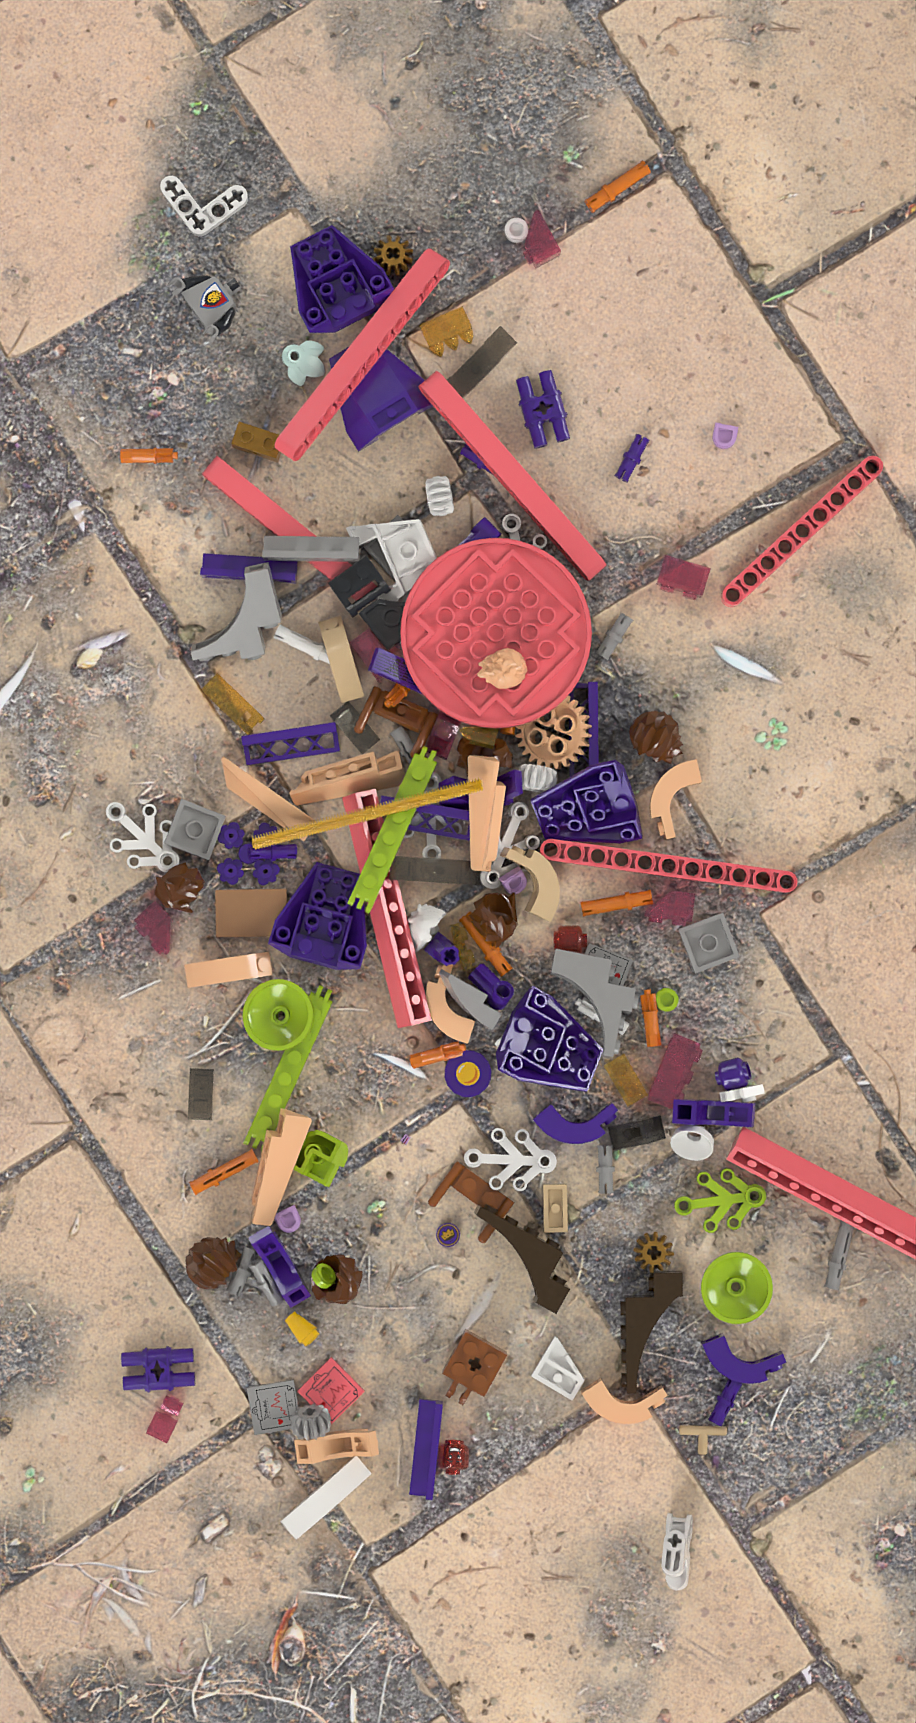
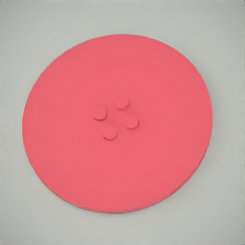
M486 538L470 541L448 550L435 559L422 572L407 597L401 619L400 634L401 647L407 669L420 692L430 703L446 715L460 722L482 728L497 729L510 728L532 722L555 709L567 698L585 670L590 653L592 628L589 608L579 584L556 558L544 550L522 541L507 538ZM505 648L514 649L522 655L528 670L522 683L515 687L500 689L491 683H487L486 678H480L477 675L482 669L479 663L487 656Z

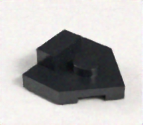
M376 599L360 611L359 615L379 642L389 651L401 642V619L406 602Z

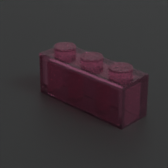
M676 1033L672 1034L646 1099L672 1110L673 1099H684L683 1087L685 1084L689 1085L694 1074L691 1071L693 1062L698 1063L703 1051L700 1049V1043Z

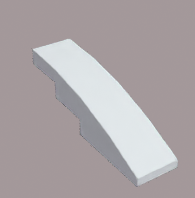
M354 1456L280 1522L295 1540L298 1539L369 1477L371 1472L357 1456Z

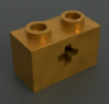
M240 421L238 422L231 443L233 448L277 463L281 452L275 449V442L279 434Z

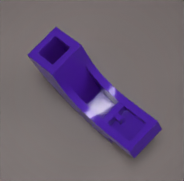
M514 769L497 777V781L502 782L506 786L503 806L512 804L514 797L523 794L522 771ZM452 776L439 782L438 788L440 790V787L443 789L444 786L446 789V786L448 788L449 785L452 787V784L455 786L454 783L458 786L457 783L461 785L460 782L462 784L463 781L466 783L468 779ZM469 794L465 796L460 795V797L457 796L456 798L454 796L453 799L452 797L451 799L448 798V800L440 801L439 805L469 810Z
M673 1099L672 1123L754 1127L755 1103Z
M610 1102L590 1120L575 1123L564 1119L550 1103L532 1119L543 1132L555 1140L569 1144H583L594 1141L606 1134L600 1125L605 1123L607 1126L617 1117L615 1113L618 1109Z
M270 1226L248 1237L251 1245L270 1271L282 1297L290 1308L311 1297L291 1256Z
M723 1333L701 1342L706 1356L716 1370L725 1377L740 1383L754 1384L768 1381L765 1371L769 1370L770 1373L783 1368L782 1364L787 1363L782 1351L756 1361L741 1360L731 1352Z

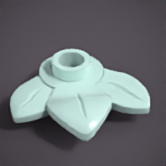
M305 341L301 345L292 344L284 348L282 361L288 367V377L293 383L302 386L306 376L316 378L325 374L324 365L318 358L324 350L320 343ZM292 352H296L298 355L296 361L290 357Z

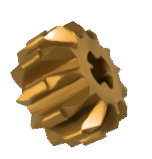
M389 235L387 236L388 243L379 240L378 243L381 248H374V253L378 256L373 259L376 263H380L379 266L383 269L387 268V276H390L392 270H395V275L399 276V268L407 272L408 267L405 263L412 264L413 259L409 257L413 254V249H406L409 245L407 240L400 244V236H397L395 242H392V238ZM397 252L398 259H389V253L395 254Z
M653 1232V1239H650L648 1233H644L647 1241L643 1242L639 1238L636 1240L642 1247L633 1248L634 1252L641 1253V1255L636 1256L634 1259L636 1262L644 1259L640 1266L642 1269H645L649 1263L650 1272H654V1265H657L658 1269L663 1271L661 1262H664L666 1265L671 1264L665 1257L674 1256V1252L666 1251V1249L671 1248L673 1245L671 1242L663 1244L667 1238L666 1235H662L657 1240L658 1232ZM651 1246H656V1249L660 1251L659 1255L655 1254V1258H651L650 1253H647L648 1249L652 1250Z

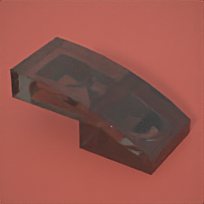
M347 701L333 712L330 717L363 755L380 741V738L368 724H366L362 733L358 734L354 731L360 714Z
M190 1068L189 1120H212L214 1069Z

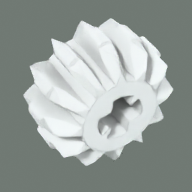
M435 476L427 479L425 487L430 513L433 516H445L453 513L454 504L449 479L446 476Z
M523 764L519 767V771H522L523 790L542 793L556 785L557 772L552 768L532 764Z

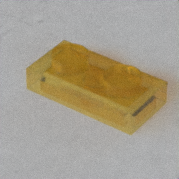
M625 1054L603 1065L627 1107L648 1095Z

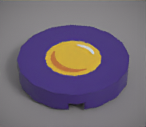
M474 1050L463 1051V1056L448 1060L445 1066L444 1078L447 1086L453 1093L461 1097H474L481 1094L488 1087L491 1081V1068L488 1060L482 1054Z

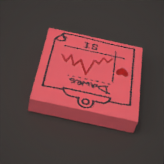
M330 1357L297 1392L310 1405L315 1403L316 1406L323 1405L324 1408L328 1409L332 1424L365 1390Z

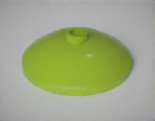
M274 979L263 982L252 990L243 1007L245 1030L256 1044L265 1049L283 1051L293 1048L305 1039L312 1027L314 1012L311 1000L299 985L291 981ZM280 1012L285 1013V1018L283 1020L278 1019V1014Z
M730 1252L717 1257L709 1264L702 1277L701 1294L706 1307L716 1318L726 1323L744 1324L755 1320L767 1309L772 1298L773 1283L768 1269L759 1259L747 1253ZM734 1282L740 1284V1288L736 1291L731 1289V1285Z

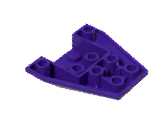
M333 225L290 246L298 310L309 333H336L377 312L394 290L384 269Z
M349 347L329 358L331 369ZM388 349L385 350L341 406L346 433L358 452L379 440L378 436L416 413L421 414L433 406L418 388L425 380Z
M616 760L593 764L531 799L532 807L546 840L556 839L621 844L643 839L638 805L624 766Z
M316 862L274 921L268 944L291 958L335 970L360 969L367 947L364 904L361 910L356 908L360 900L359 898L355 899L352 906L348 905L349 898L360 874Z
M531 986L511 1013L496 1051L497 1066L499 1071L518 1081L587 1092L601 1058L603 1048L553 996L535 986Z

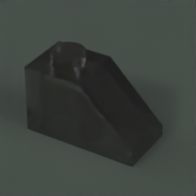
M661 1115L608 1127L613 1150L645 1145L666 1138Z

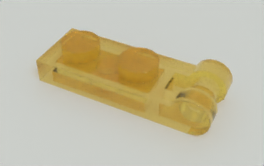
M218 673L201 689L247 735L253 732L252 728L258 722L261 724L265 719ZM248 712L251 717L244 722L241 717Z

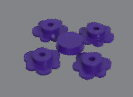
M231 822L228 826L223 825L217 839L220 843L225 844L227 849H231L233 846L239 848L238 857L240 860L226 858L224 863H220L217 866V871L221 874L220 880L223 882L227 881L231 885L237 884L239 878L244 875L243 870H241L243 867L242 862L245 864H253L255 862L254 867L256 870L253 871V876L258 878V883L260 885H267L269 881L275 882L277 879L276 875L280 871L279 866L273 864V861L265 859V861L249 860L248 845L252 843L243 844L242 837H244L245 832L240 829L239 824L236 822ZM261 823L259 830H255L253 835L254 837L256 835L257 838L258 835L261 837L260 834L263 836V833L266 834V832L269 835V832L271 834L272 831L273 833L277 832V827H270L268 823Z

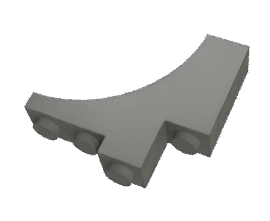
M269 562L245 567V596L239 611L233 620L218 634L192 645L191 655L193 660L208 661L216 655H234L236 651L240 652L241 659L248 658V660L259 659L262 657L261 655L265 654L266 647L261 627L264 626L265 629L276 627L278 623H281L282 619Z
M556 949L550 975L557 976L571 983L590 1001L598 1015L602 1028V1057L612 1059L614 1054L619 1053L621 1040H617L618 1030L623 1031L625 1017L621 1016V1013L630 1014L632 1009H637L639 995H635L636 989L608 983V980L613 981L615 967L611 966L612 960Z

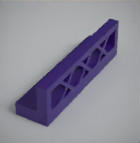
M203 553L200 575L202 578L245 580V567L269 562L273 582L297 584L298 561H264L262 557Z
M598 682L577 683L574 688L587 689L588 698L581 705L579 703L577 705L578 707H583L588 702V712L586 710L583 711L586 715H589L586 724L592 725L588 729V734L592 735V737L587 738L589 747L583 750L584 753L588 750V759L584 755L577 756V759L582 757L588 763V767L599 763ZM573 689V691L569 694V696H570V702H571L572 700H575V699H574V689ZM569 718L570 730L572 728V720ZM569 760V777L577 773H574L575 762Z
M336 722L241 736L247 766L340 752ZM333 734L335 747L324 749L317 743L323 735ZM318 736L315 741L310 737ZM300 738H306L313 743L308 751L300 752L294 747ZM287 740H294V742L290 744ZM282 741L289 748L284 755L278 756L271 751V748L276 742ZM271 743V745L268 748L265 747L263 744ZM260 745L266 750L260 759L251 760L249 746ZM315 745L320 748L319 750L312 751ZM292 749L297 752V753L289 754V752H290ZM270 753L273 757H266V755Z
M381 795L380 803L383 805V802L386 804L387 801L389 804V801L392 803L391 800L394 801L395 798ZM425 804V806H420L416 810L424 821L417 826L409 825L408 828L411 831L470 841V823L467 835L457 834L451 826L458 820L469 821V811ZM422 813L430 814L431 816L426 819ZM435 816H441L447 825L441 830H434L428 821ZM446 817H447V818H452V819H455V820H453L451 823H449L448 820L446 819ZM426 823L429 828H423L421 826ZM450 827L453 833L445 832L444 830Z
M419 1398L409 1495L425 1496L426 1500H433L443 1401Z

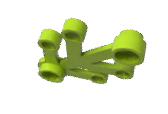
M724 1168L720 1172L721 1180L726 1183L730 1182L742 1192L731 1194L711 1179L708 1172L701 1171L696 1176L697 1182L701 1186L708 1187L718 1196L699 1199L680 1196L675 1200L674 1208L678 1214L686 1216L693 1209L719 1206L711 1218L703 1222L704 1230L708 1233H714L718 1228V1223L734 1203H742L736 1214L729 1216L726 1221L730 1229L737 1230L751 1208H757L764 1204L766 1200L764 1188L758 1184L747 1185L735 1176L733 1170ZM725 1171H730L732 1174L728 1180L723 1178ZM702 1174L708 1176L706 1183H701L699 1180ZM753 1191L758 1193L756 1200L750 1199V1193ZM681 1201L688 1203V1207L685 1210L679 1208ZM732 1218L738 1220V1225L735 1227L729 1224ZM709 1221L715 1224L712 1230L706 1228V1224Z

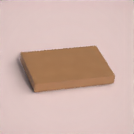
M287 889L215 890L216 937H269L274 921L287 904Z

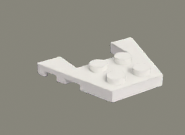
M420 519L349 526L346 528L350 537H359V546L378 539L396 580L395 584L389 586L391 589L386 595L383 593L376 599L398 602L412 589L422 572L437 559Z

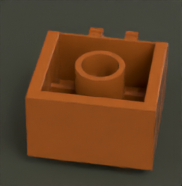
M465 1329L442 1371L443 1375L453 1380L445 1396L448 1398L453 1396L457 1385L460 1383L466 1387L458 1402L462 1406L471 1391L485 1397L507 1357V1351ZM475 1357L479 1358L480 1366L472 1368L469 1360H474Z

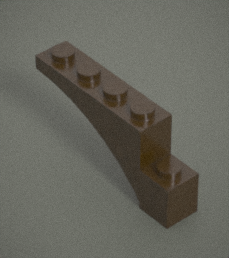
M478 1204L474 1211L475 1215L500 1232L520 1256L534 1288L535 1296L533 1300L535 1303L557 1314L570 1291V1288L565 1285L567 1282L565 1279L554 1274L553 1278L551 1277L563 1255L562 1250L559 1249L560 1244L550 1238H547L546 1241L539 1238L540 1233L528 1226L526 1229L517 1226L519 1221L508 1215L505 1218L497 1215L498 1210L488 1204H485L484 1207Z
M682 1271L652 1272L653 1277H648V1291H653V1295H624V1301H620V1316H625V1325H620V1337L625 1339V1349H621V1363H625V1373H621V1387H626L627 1394L636 1393L640 1359L652 1329L677 1297H683Z

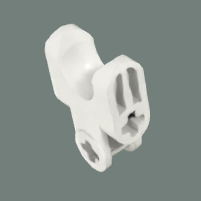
M668 1513L666 1519V1535L663 1543L661 1566L666 1575L665 1579L668 1587L676 1591L684 1589L688 1584L690 1567L689 1549L693 1530V1517L687 1514L686 1518L673 1517L672 1513Z

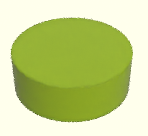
M670 988L660 989L656 993L657 1008L665 1012L674 1010L679 1002L677 993Z
M321 1263L312 1270V1279L321 1288H329L336 1280L334 1270L327 1264Z

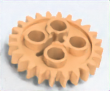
M568 695L562 703L550 711L551 719L548 722L542 716L532 722L516 726V728L521 729V733L515 736L523 740L518 744V747L526 748L522 753L523 755L531 754L529 762L534 763L537 760V765L543 766L545 764V767L552 768L554 764L555 769L560 770L561 763L565 767H570L569 760L578 762L576 754H585L581 748L582 746L589 747V744L585 742V738H590L592 735L586 733V729L591 728L592 725L585 724L589 715L581 714L585 708L582 706L577 707L578 700L570 702V696ZM570 718L572 720V728L567 731L564 724ZM539 722L544 726L552 727L558 732L571 736L572 739L568 740L562 736L553 735L552 732L537 727L535 723ZM538 732H541L543 738L542 741L539 744H537L535 741V735ZM561 740L563 742L564 747L563 750L560 753H558L556 751V744L558 741Z

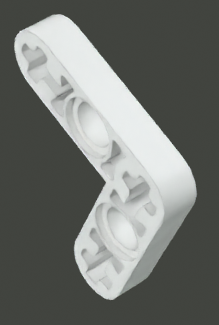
M167 176L160 184L161 191L191 233L198 237L208 234L243 208L248 202L246 189L240 185H234L201 209L177 177ZM169 182L172 185L177 184L175 188L180 195L174 202L172 201V199L176 198L171 190L165 191L168 188L166 184ZM234 192L237 194L242 192V201L234 200L230 204L233 208L229 210L227 203L223 199L227 198L229 202L234 198ZM183 200L190 201L192 203L191 210L188 212L179 210L180 202ZM216 205H222L225 208V213L221 217H216L212 214V208ZM198 211L199 213H196L195 216L200 222L205 221L203 224L204 229H194L196 226L194 220L190 218L187 221L186 218L193 216Z

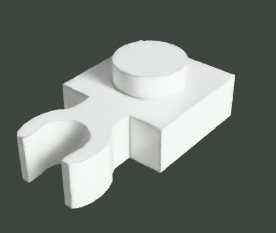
M763 1084L720 1092L721 1102L740 1098L742 1102L756 1100V1095L765 1093Z

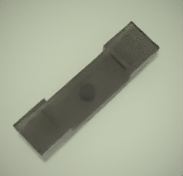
M500 326L447 381L462 398H465L504 359L517 342Z
M395 856L390 868L389 880L481 885V871L472 870L471 861Z

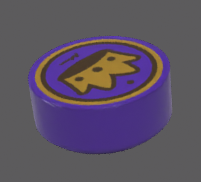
M453 1223L441 1224L436 1232L437 1241L445 1247L454 1246L460 1238L458 1227Z

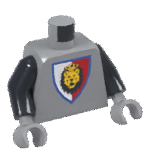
M208 275L191 276L183 279L175 277L168 283V286L175 285L177 287L172 292L173 295H178L183 291L181 294L184 300L205 327L202 336L206 333L211 335L210 343H213L217 336L230 328L236 304L231 296L241 290L234 277L223 285L216 276L210 277Z

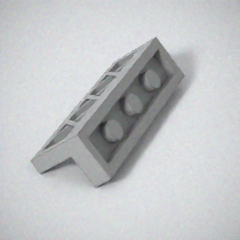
M264 536L262 558L264 561L358 562L359 537Z

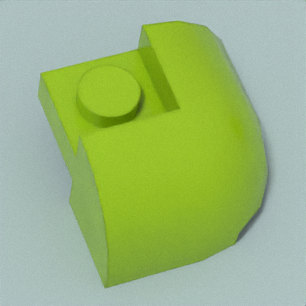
M316 1129L315 1131H309L293 1170L326 1187H330L339 1167H344L346 1164L348 1146L326 1132Z

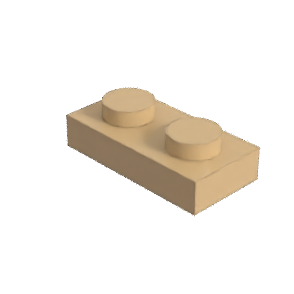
M543 1184L544 1233L568 1232L567 1184Z

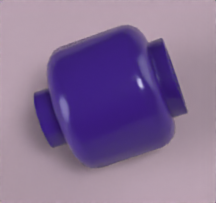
M733 1058L720 1062L718 1071L715 1072L717 1084L722 1085L726 1091L746 1087L749 1080L752 1079L747 1061L743 1062L741 1058Z

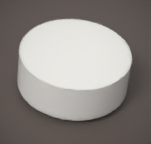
M521 218L510 219L505 225L507 239L514 243L525 240L528 235L527 223Z

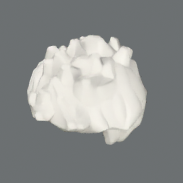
M418 904L417 911L411 912L408 922L415 952H418L427 942H430L432 935L440 930L438 923L446 915L443 910L431 905L428 906L427 904L422 906Z

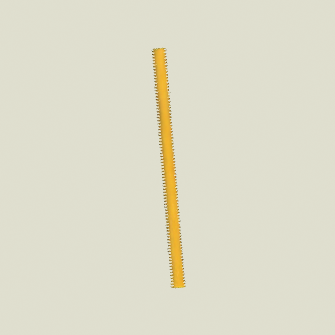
M478 777V780L475 778V781L472 779V782L469 780V783L466 780V783L464 781L463 784L460 782L461 785L457 783L458 786L454 783L455 786L452 784V787L449 785V788L446 786V789L444 786L443 789L440 787V790L437 788L438 791L434 789L435 792L433 789H431L432 792L429 790V793L426 791V794L423 792V795L420 792V795L418 793L417 796L414 794L415 797L411 795L412 798L410 795H408L409 798L406 796V799L403 797V800L400 798V801L397 798V801L395 799L394 802L391 800L392 803L389 801V804L387 801L386 804L383 802V805L380 803V806L377 803V807L374 804V807L372 805V808L368 806L369 809L366 807V810L363 807V810L360 808V811L357 809V812L354 809V813L352 810V813L348 811L349 814L346 812V815L343 812V816L340 813V816L338 814L337 817L334 815L335 818L332 815V818L328 816L329 819L326 817V820L323 818V821L320 818V822L317 819V822L314 820L315 823L311 821L312 824L310 822L307 824L306 822V825L303 823V826L300 824V827L297 824V827L294 825L295 828L292 826V829L289 826V830L286 827V830L284 828L283 831L280 829L281 832L277 830L278 832L275 831L273 833L272 831V834L269 832V835L266 832V836L264 833L263 836L260 834L261 837L258 835V838L255 835V838L252 836V846L257 850L260 847L265 848L280 842H288V840L291 841L294 838L299 839L311 834L314 835V833L319 834L320 832H325V830L328 831V829L330 831L334 828L348 826V824L353 825L354 823L365 822V820L368 821V819L371 820V818L376 819L377 817L385 816V814L387 816L388 814L391 815V813L396 814L397 812L405 811V809L407 811L408 808L410 810L411 808L414 809V807L419 808L420 806H425V804L428 805V803L430 805L431 802L433 804L434 802L437 803V801L442 802L443 800H448V798L451 799V797L453 799L454 796L455 798L457 796L460 797V795L465 796L466 794L474 793V791L476 793L477 790L480 792V790L483 791V782Z

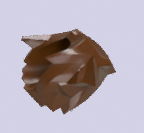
M654 710L641 714L632 722L629 729L630 741L633 749L637 750L639 756L646 754L647 757H651L656 763L663 760L671 764L674 757L683 754L680 749L683 744L680 741L679 725L671 715H667L664 711L658 712Z
M484 732L467 734L459 740L457 746L459 757L456 766L464 768L467 777L469 755L495 757L499 761V768H512L511 757H513V754L509 751L503 739H497L494 735Z
M186 862L170 868L164 876L156 877L157 885L154 895L166 908L192 913L193 910L189 904L198 898L197 895L204 887L205 881L197 868L188 869Z
M498 892L487 893L474 902L475 910L469 915L473 920L471 921L472 924L486 938V942H491L492 946L498 948L502 942L514 934V930L518 926L515 893L512 892L509 897Z
M206 1237L200 1240L201 1242L194 1243V1246L189 1249V1255L186 1256L185 1260L186 1272L197 1287L202 1289H218L219 1285L227 1284L226 1277H229L231 1272L237 1271L236 1262L242 1254L237 1251L235 1240L228 1242L227 1237L223 1239Z
M332 1255L318 1261L314 1268L321 1263L327 1264L334 1270L336 1280L329 1288L324 1289L317 1286L311 1276L312 1292L316 1300L325 1299L329 1303L347 1304L350 1300H353L357 1296L363 1271H359V1268L356 1267L355 1259L345 1257V1255Z

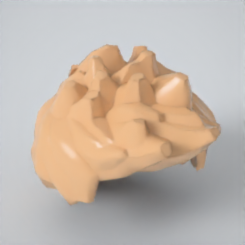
M505 648L487 656L480 662L479 666L482 669L477 675L480 678H486V682L491 683L496 688L507 689L522 683L528 670L525 660L519 652L514 649Z

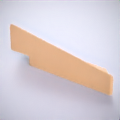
M399 750L379 759H376L373 751L305 771L301 777L302 782L296 790H291L289 793L294 805L298 806L345 797L372 789L377 791L398 787L401 785L406 772Z
M469 755L468 783L469 780L472 782V779L475 781V778L478 780V777L483 782V791L480 790L478 792L477 790L476 793L474 791V793L469 794L471 869L474 871L490 872L492 861H495L497 857L506 786L502 782L497 781L499 761L495 757Z
M222 757L221 761L226 787L284 828L290 826L292 829V826L295 828L294 825L297 827V824L300 827V824L303 826V823L306 825V822L307 824L309 822L312 824L311 821L315 823L313 818L227 758ZM308 836L300 837V839L305 841Z
M281 1108L277 1131L266 1130L252 1194V1205L255 1206L252 1219L253 1224L272 1225L311 1125V1118Z

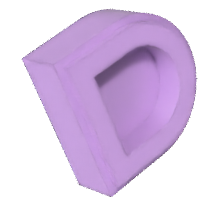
M715 422L712 436L715 446L720 449L732 447L736 441L739 427Z
M519 866L499 878L502 886L509 894H512V892L518 894L527 885V879Z
M295 1205L276 1213L274 1218L279 1229L286 1233L294 1232L301 1223V1218Z

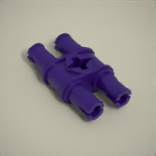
M552 370L539 373L544 393L539 397L534 396L529 376L516 379L521 399L518 405L522 409L525 420L524 427L530 431L534 449L548 445L543 429L545 422L552 423L558 443L570 439L565 420L568 413L565 412L561 398L562 392L557 390ZM541 404L549 407L545 415H542L541 411H536L540 409Z
M166 1346V1348L148 1349V1347H145L142 1351L121 1353L122 1367L143 1365V1368H145L144 1375L123 1376V1390L145 1389V1392L149 1393L153 1390L172 1391L174 1387L195 1386V1372L173 1373L171 1371V1366L174 1363L194 1362L193 1348L172 1349V1347ZM157 1361L160 1368H164L160 1377L157 1375V1371L152 1370L155 1368Z

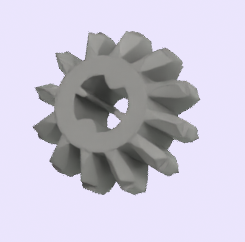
M315 1403L309 1406L305 1404L304 1407L296 1408V1411L291 1413V1430L293 1435H296L298 1439L306 1438L307 1441L310 1439L317 1440V1437H324L330 1431V1413L323 1405L316 1406Z

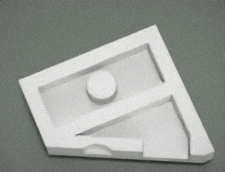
M554 1336L531 1376L568 1399L573 1400L583 1384L584 1378L558 1337Z

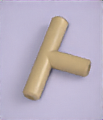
M680 1425L679 1434L698 1435V1454L706 1455L708 1435L726 1436L727 1427Z

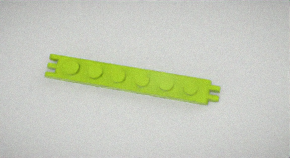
M423 746L420 754H414L395 796L396 801L397 798L399 801L400 798L403 800V797L406 799V796L409 798L408 795L411 798V795L415 797L414 794L417 796V793L420 795V792L423 795L437 765V762L434 761L436 751L432 750L429 758H427L425 755L428 748ZM414 807V809L411 808L410 810L408 808L407 811L405 809V811L397 812L396 814L391 813V815L388 814L349 898L348 905L352 906L355 899L359 898L360 900L356 908L361 910L364 902H368L365 912L370 914L417 808Z
M319 985L316 993H310L309 998L314 1012L312 1027L301 1043L284 1051L243 1144L248 1145L251 1137H253L255 1141L252 1148L257 1149L259 1142H264L266 1130H276L280 1109L286 1108L333 1001L329 1000L332 990L328 989L325 997H322L320 995L324 987Z

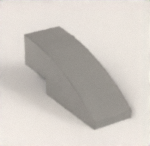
M441 969L439 974L457 1004L473 1019L493 1031L502 1014L484 1004L488 995Z

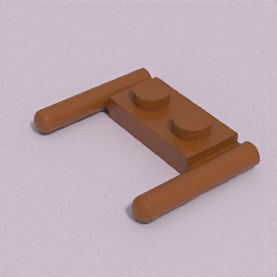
M374 686L357 720L354 731L358 734L363 732L373 711L375 712L374 714L414 732H420L410 756L413 758L415 753L420 754L438 715L406 699H402L395 707L391 705L388 708L384 704L386 701L384 697L389 692L386 690L382 691L379 687Z
M456 1161L428 1200V1204L431 1207H436L449 1187L452 1186L476 1205L479 1204L484 1207L485 1204L496 1208L498 1210L497 1215L503 1218L515 1203L500 1191L491 1189L489 1183L458 1161ZM489 1223L478 1237L481 1243H486L495 1231V1228Z

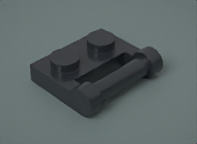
M367 555L328 582V585L352 618L358 615L359 610L383 593L386 595L391 591ZM374 580L377 582V587L353 604L350 603L348 599Z

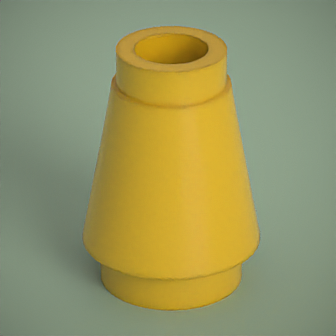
M295 1311L285 1320L299 1344L303 1343L305 1347L310 1345L320 1334L316 1330V1326Z

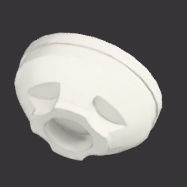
M684 1125L674 1131L670 1144L673 1151L680 1157L698 1161L706 1159L712 1154L714 1139L703 1126ZM688 1132H694L700 1134L701 1136L695 1137L690 1135Z

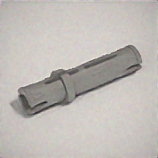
M842 1220L831 1261H828L829 1270L824 1287L839 1290L843 1271L847 1267L845 1263L854 1229L853 1226Z

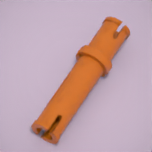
M642 160L610 184L601 186L600 191L585 200L588 209L591 208L590 211L594 213L607 202L612 203L615 201L616 196L651 173L648 165L645 166L646 163Z
M651 889L636 893H629L628 891L624 895L582 901L583 917L621 909H628L629 911L633 907L653 905Z
M471 911L459 919V922L462 923L485 954L484 958L486 961L489 960L500 974V977L504 976L513 967L510 966L501 954L500 947L496 948L492 946L491 942L485 941L486 938L477 931L471 922L473 921L469 917L472 914Z
M250 1149L248 1152L214 1170L212 1168L207 1170L208 1173L190 1181L189 1184L194 1194L198 1195L214 1185L215 1187L219 1186V1182L258 1163L259 1160L253 1149Z

